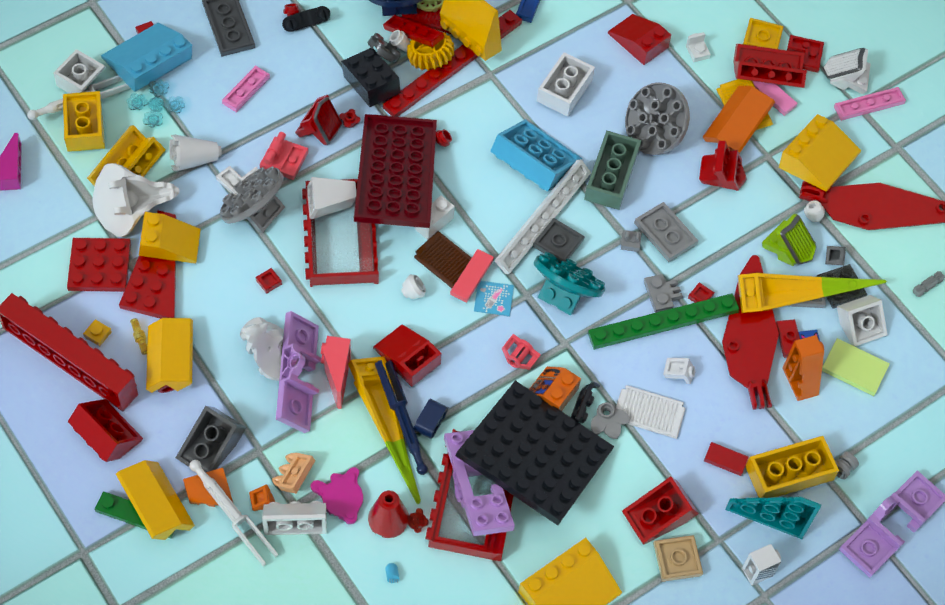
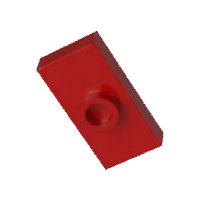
M795 319L776 321L779 332L778 338L784 358L788 357L794 341L800 339Z

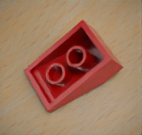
M634 14L608 31V34L643 65L669 48L672 35L660 24Z
M672 476L622 510L643 545L684 525L699 514L679 482Z

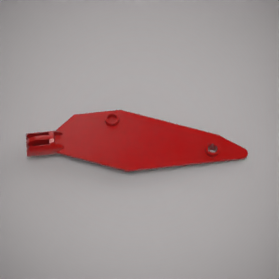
M803 181L799 194L800 199L819 201L833 220L866 230L945 223V201L883 183L830 187L826 192Z
M752 255L740 275L763 273L760 258L757 255ZM737 283L734 297L739 307V312L729 315L722 340L729 375L748 389L753 410L757 409V404L759 409H764L765 403L767 408H771L772 404L767 384L779 337L773 309L762 312L742 313Z

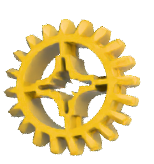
M443 33L445 38L434 47L411 40L407 46V57L411 65L415 66L416 69H427L429 71L432 68H442L443 64H448V61L452 60V56H454V43L450 36Z

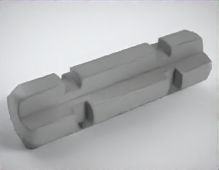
M937 271L921 282V284L915 286L913 293L916 297L922 296L924 292H928L941 283L945 275L941 271Z

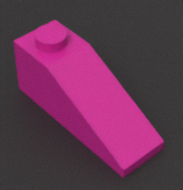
M18 133L13 134L0 156V191L21 189V140Z

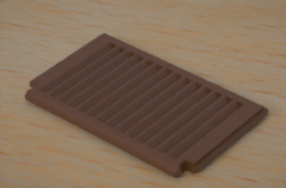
M439 231L418 248L414 256L417 261L450 288H453L472 258Z

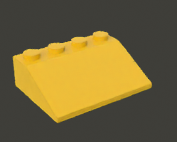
M485 0L443 1L440 11V24L444 30L449 31L454 38L459 39L465 47H469L477 56H480L485 61L502 51L498 10Z
M817 114L782 152L779 168L827 192L857 158L861 150L833 121Z
M586 537L521 582L518 590L528 605H607L622 594L601 556Z

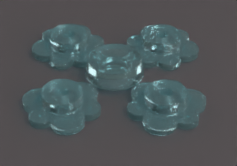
M161 79L149 83V92L155 96L149 101L145 99L143 94L138 95L137 93H132L130 98L127 99L130 110H142L143 106L148 104L151 111L144 114L142 121L143 124L149 125L151 128L155 127V125L160 126L163 124V114L159 112L163 110L164 106L168 112L176 114L180 113L182 108L185 107L183 98L180 96L176 98L171 96L165 102L159 98L162 94H167V89L169 88V83L163 82Z

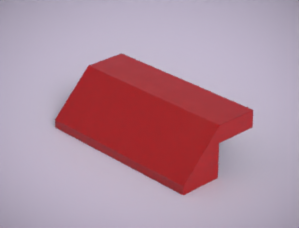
M736 44L733 60L735 77L742 80L804 88L807 70H803L805 53Z

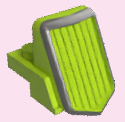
M793 214L787 221L784 220L762 242V248L776 253L778 260L794 266L796 263L804 264L813 260L816 242L813 240L801 217Z

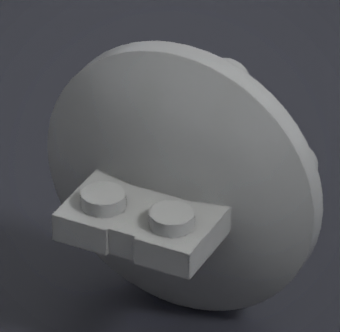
M656 82L644 86L629 101L625 116V127L628 137L641 140L639 151L646 154L662 155L672 151L681 143L688 130L690 121L688 102L683 93L670 84Z
M273 166L268 169L262 167L244 182H238L234 186L238 194L235 196L233 193L228 194L222 200L223 205L220 210L222 220L225 223L231 224L247 219L258 233H263L272 223V220L285 208L276 196L283 183L284 176L282 172Z

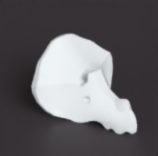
M116 163L106 164L95 183L93 208L96 217L106 230L117 237H125L133 230L139 219L144 215V212H148L156 205L172 200L179 194L180 190L172 183L150 181L141 175L131 172L122 165Z
M261 317L253 318L243 326L240 331V337L243 341L247 340L246 350L248 354L254 353V360L259 367L258 371L260 374L271 380L279 381L284 330Z

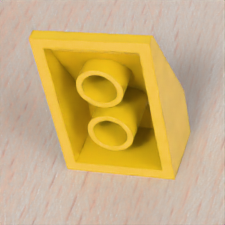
M100 91L63 94L64 140L67 151L104 149L105 139Z
M144 212L139 256L196 264L201 229L165 214Z

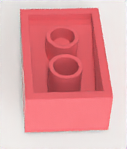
M327 336L326 343H322L321 363L324 364L325 374L337 409H342L349 371L348 363L351 360V339Z

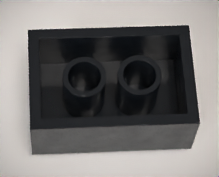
M369 48L341 61L344 78L369 107L401 93L399 77L382 57L376 53L374 48Z

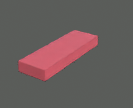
M477 249L451 289L450 295L467 303L494 261V257Z

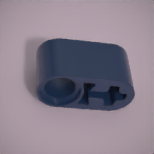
M430 398L414 425V431L432 439L448 412V407Z

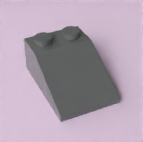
M205 405L175 458L188 467L192 460H198L201 462L205 472L216 470L237 445L247 427L217 408Z

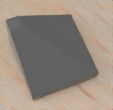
M827 246L825 264L844 266L846 247Z

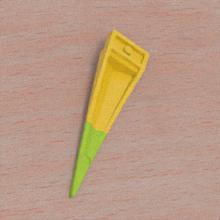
M765 273L741 274L737 276L742 313L762 312L887 282L886 280Z
M385 357L350 360L348 366L355 379L354 385L415 502L419 504L421 499L408 458L402 429L395 410L390 409L375 366L376 362L382 360L392 386L385 365Z

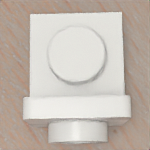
M704 32L688 36L686 48L693 63L710 59L711 54L704 42L706 36Z
M667 358L663 375L665 378L684 379L686 384H691L692 377H695L696 369L689 358Z

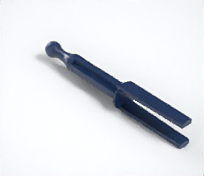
M379 360L375 363L390 409L395 410L409 452L413 455L417 464V473L425 475L428 472V467L424 464L421 457V447L406 409L408 402L392 360L385 363L392 383L391 386L382 360Z

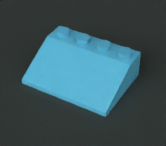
M156 23L102 54L101 58L136 92L192 59V44L181 33Z
M526 119L499 133L490 151L498 159L509 164L512 169L519 171L525 178L532 180L547 192L557 185L576 160L582 159Z

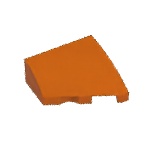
M219 468L206 472L218 483L233 502L224 469ZM198 475L183 479L190 504H206L211 507L218 505L205 489Z

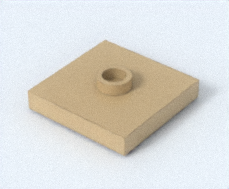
M694 535L655 540L653 542L662 582L703 575Z

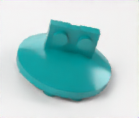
M545 252L544 255L536 256L534 260L535 267L546 278L537 298L556 306L568 315L573 314L581 296L602 297L605 292V283L594 277L593 271L588 268L581 269L571 259L559 263L553 254Z

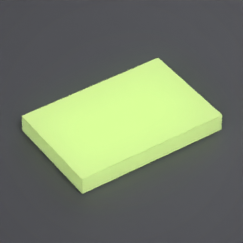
M837 338L822 367V371L874 396L890 363Z

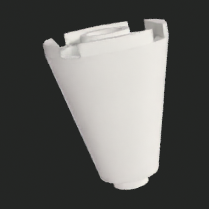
M176 134L171 135L173 139H170L169 153L170 160H173L175 164L171 165L174 172L218 161V158L222 155L221 146H218L217 142Z

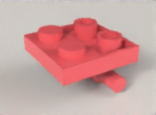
M279 132L278 136L274 137L260 162V168L268 169L273 166L278 168L285 178L294 180L309 150L307 147L284 140L286 134Z

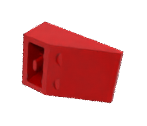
M403 324L373 346V349L381 357H385L386 362L392 360L395 371L411 387L441 365L442 353L429 340Z

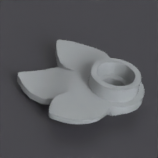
M605 402L598 406L597 415L591 420V430L595 434H600L604 431L608 437L618 439L621 434V425L630 423V419L624 410L616 409L613 404ZM604 411H609L610 414H609V415H604L603 412H604Z

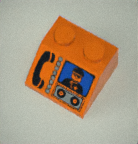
M547 366L529 390L537 394L549 405L562 411L578 391L581 378L566 368Z

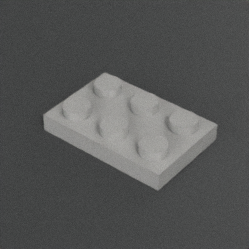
M665 202L637 217L634 221V224L668 262L698 244L697 238Z

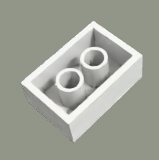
M563 52L538 88L537 102L568 117L592 82L595 67Z

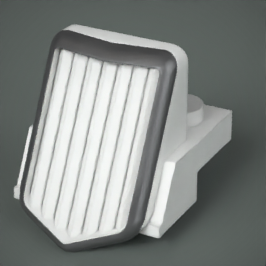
M858 48L830 57L823 67L826 77L830 79V84L844 91L849 87L861 94L867 92L871 65L867 62L868 49Z

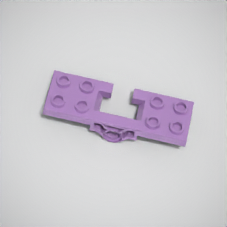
M290 311L285 315L276 420L303 433H307L310 431L313 395L318 394L319 389L308 382L298 379V376L303 371L302 368L311 372L315 370V365L321 362V357L316 355L319 326Z
M474 430L445 433L444 441L453 468L452 476L454 479L455 496L457 501L461 502L462 508H465L473 536L514 531L515 525L503 488L493 484L490 489L491 494L474 496L468 477L483 474L455 456Z
M917 470L896 492L881 503L867 521L839 550L870 578L905 542L898 535H893L881 522L899 506L913 518L907 527L915 533L945 502V494Z

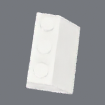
M294 501L289 504H281L279 502L264 504L262 514L264 535L327 534L326 503L320 501H312L310 503Z

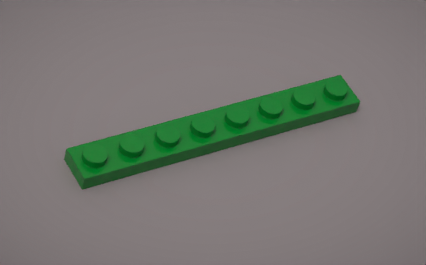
M733 293L590 329L588 330V336L595 350L739 312V307Z

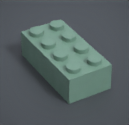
M606 130L586 187L584 200L620 210L639 153L641 140Z

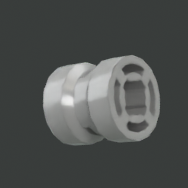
M843 452L839 460L835 461L839 469L837 477L846 479L850 475V471L855 470L859 466L857 458L850 452Z

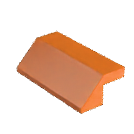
M738 86L703 135L704 140L714 143L726 141L730 151L738 150L740 154L774 105V99L753 86Z

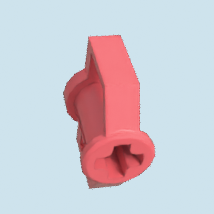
M512 334L502 347L507 362L514 368L530 370L541 355L533 349L529 342L520 339L515 334ZM515 343L517 347L509 355L507 350ZM528 354L532 356L527 364H521Z

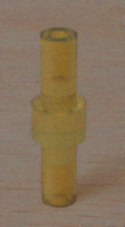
M133 318L130 320L134 331V340L138 343L142 355H146L147 343L145 340L147 338L145 332L141 330L138 319Z

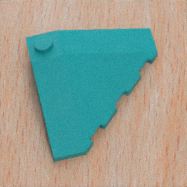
M803 497L730 498L725 510L803 539L822 504Z

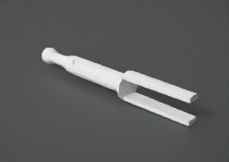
M117 75L89 85L88 89L83 92H94L123 80ZM123 84L100 92L101 99L131 88L127 84ZM63 98L50 102L43 108L29 110L27 113L28 118L36 120L38 116L63 110Z
M192 460L189 464L190 469L201 478L205 489L232 521V528L264 567L266 562L238 528L244 521L249 524L276 558L279 554L248 515H242L218 483L203 470L200 461Z

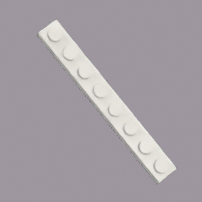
M582 159L575 161L494 260L504 274L512 272L533 246L534 241L559 214L589 177L591 171Z

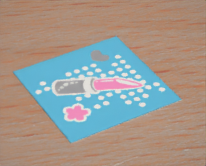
M480 281L477 286L474 312L510 316L514 285Z

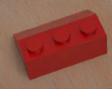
M106 399L79 403L68 420L74 431L105 462L120 459L143 440L142 436Z

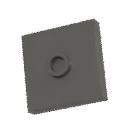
M553 218L534 241L533 247L544 254L545 252L553 254L559 263L562 261L566 262L584 241L585 236Z

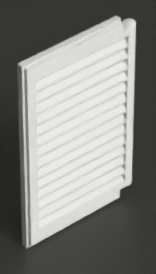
M628 385L625 386V389H621L616 409L624 410L628 414L630 419L628 425L674 439L678 437L686 408L682 407L684 402Z

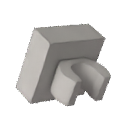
M623 230L621 250L639 252L641 232Z

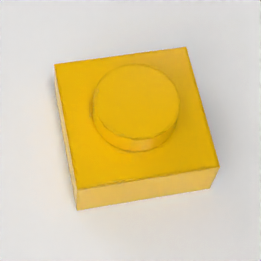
M95 319L83 335L86 339L101 346L112 331L111 328Z

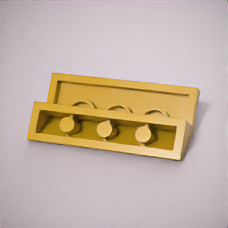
M132 125L125 131L87 179L95 186L103 167L111 163L122 165L131 172L144 177L166 149L154 137L145 138Z
M161 318L149 325L146 390L153 393L167 385L176 391H180L192 384L193 320L190 318Z
M144 460L116 473L118 480L152 539L166 540L176 529L190 531L195 526L158 462Z

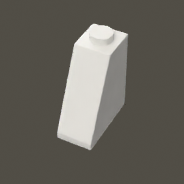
M312 177L307 186L309 218L315 219L352 207L356 200L357 192L355 181Z

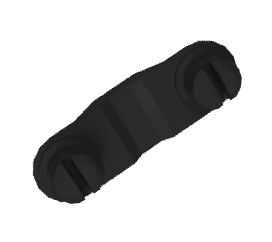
M325 6L305 10L284 18L282 26L284 30L293 32L316 25L330 18V10Z

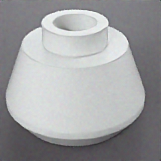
M410 274L402 284L403 288L401 291L406 298L417 299L425 296L426 288L417 275Z

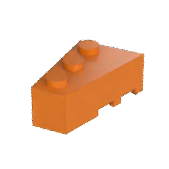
M817 335L794 341L783 366V371L797 401L819 395L824 345L819 341Z

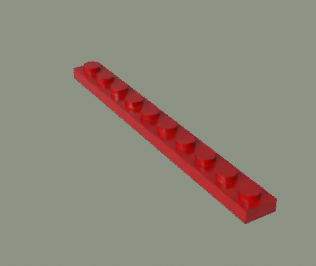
M511 10L499 17L501 39L522 24V19ZM464 44L454 51V56H452V60L448 61V64H443L442 68L437 67L436 69L432 68L402 89L400 94L391 97L383 103V109L391 116H400L478 56L469 47H465Z

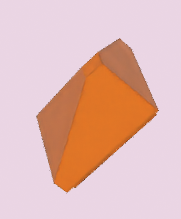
M267 484L249 492L253 511L263 510L264 504L275 502Z

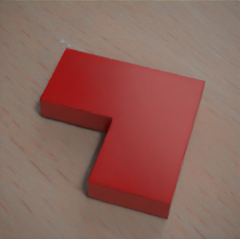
M790 35L787 51L805 53L803 69L818 73L824 42Z

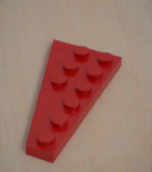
M157 211L159 214H165L176 219L175 214ZM139 256L119 303L120 309L160 319L175 318L176 261Z

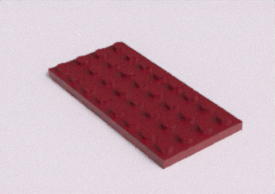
M365 114L354 222L430 228L437 120Z

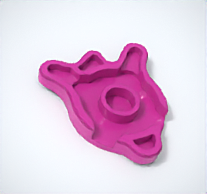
M352 467L343 475L333 473L330 476L331 483L329 484L319 480L311 483V490L322 498L323 503H326V511L330 515L338 516L339 519L344 520L347 524H354L357 521L359 509L363 504L362 489L357 482L359 477L358 468Z

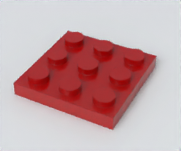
M73 238L67 282L68 291L124 292L128 279L131 240L124 238Z

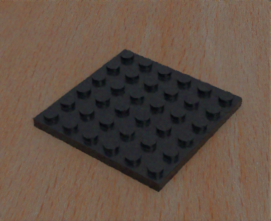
M515 380L460 447L455 456L556 525H559L611 453L614 446L561 410L549 405L537 394Z

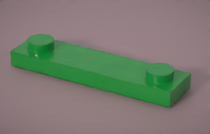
M103 491L94 509L95 512L147 530L130 500Z

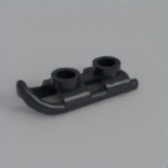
M591 382L580 391L571 414V418L583 424L588 417L586 406L590 407L594 401L591 390L599 388L600 385L598 383Z

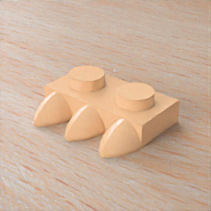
M290 453L285 456L290 464L280 466L279 471L283 475L272 478V482L281 491L297 494L316 460L311 455Z

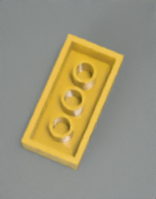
M824 436L750 456L745 466L759 498L779 497L833 481L839 472Z

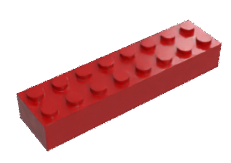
M11 293L0 304V322L3 329L106 399L116 408L123 412L138 396L135 376L130 370L120 368L114 359H107L99 349H93L83 338L75 337L70 329L67 327L62 328L51 316L46 317L38 307L30 306L25 298L22 296L17 297Z

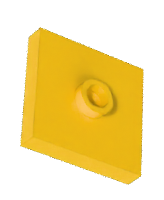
M750 18L743 44L778 49L784 26Z

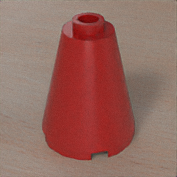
M387 490L380 494L369 511V526L375 534L377 533L383 538H395L404 532L409 523V513L397 493Z

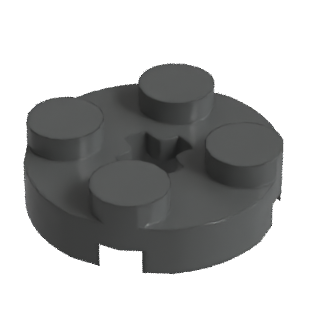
M378 33L371 36L367 43L371 48L375 46L378 50L376 52L378 55L389 62L394 61L396 63L399 60L401 53L397 51V47L393 46L390 41L389 43L384 41V38Z

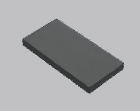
M202 0L221 57L255 48V43L239 0Z

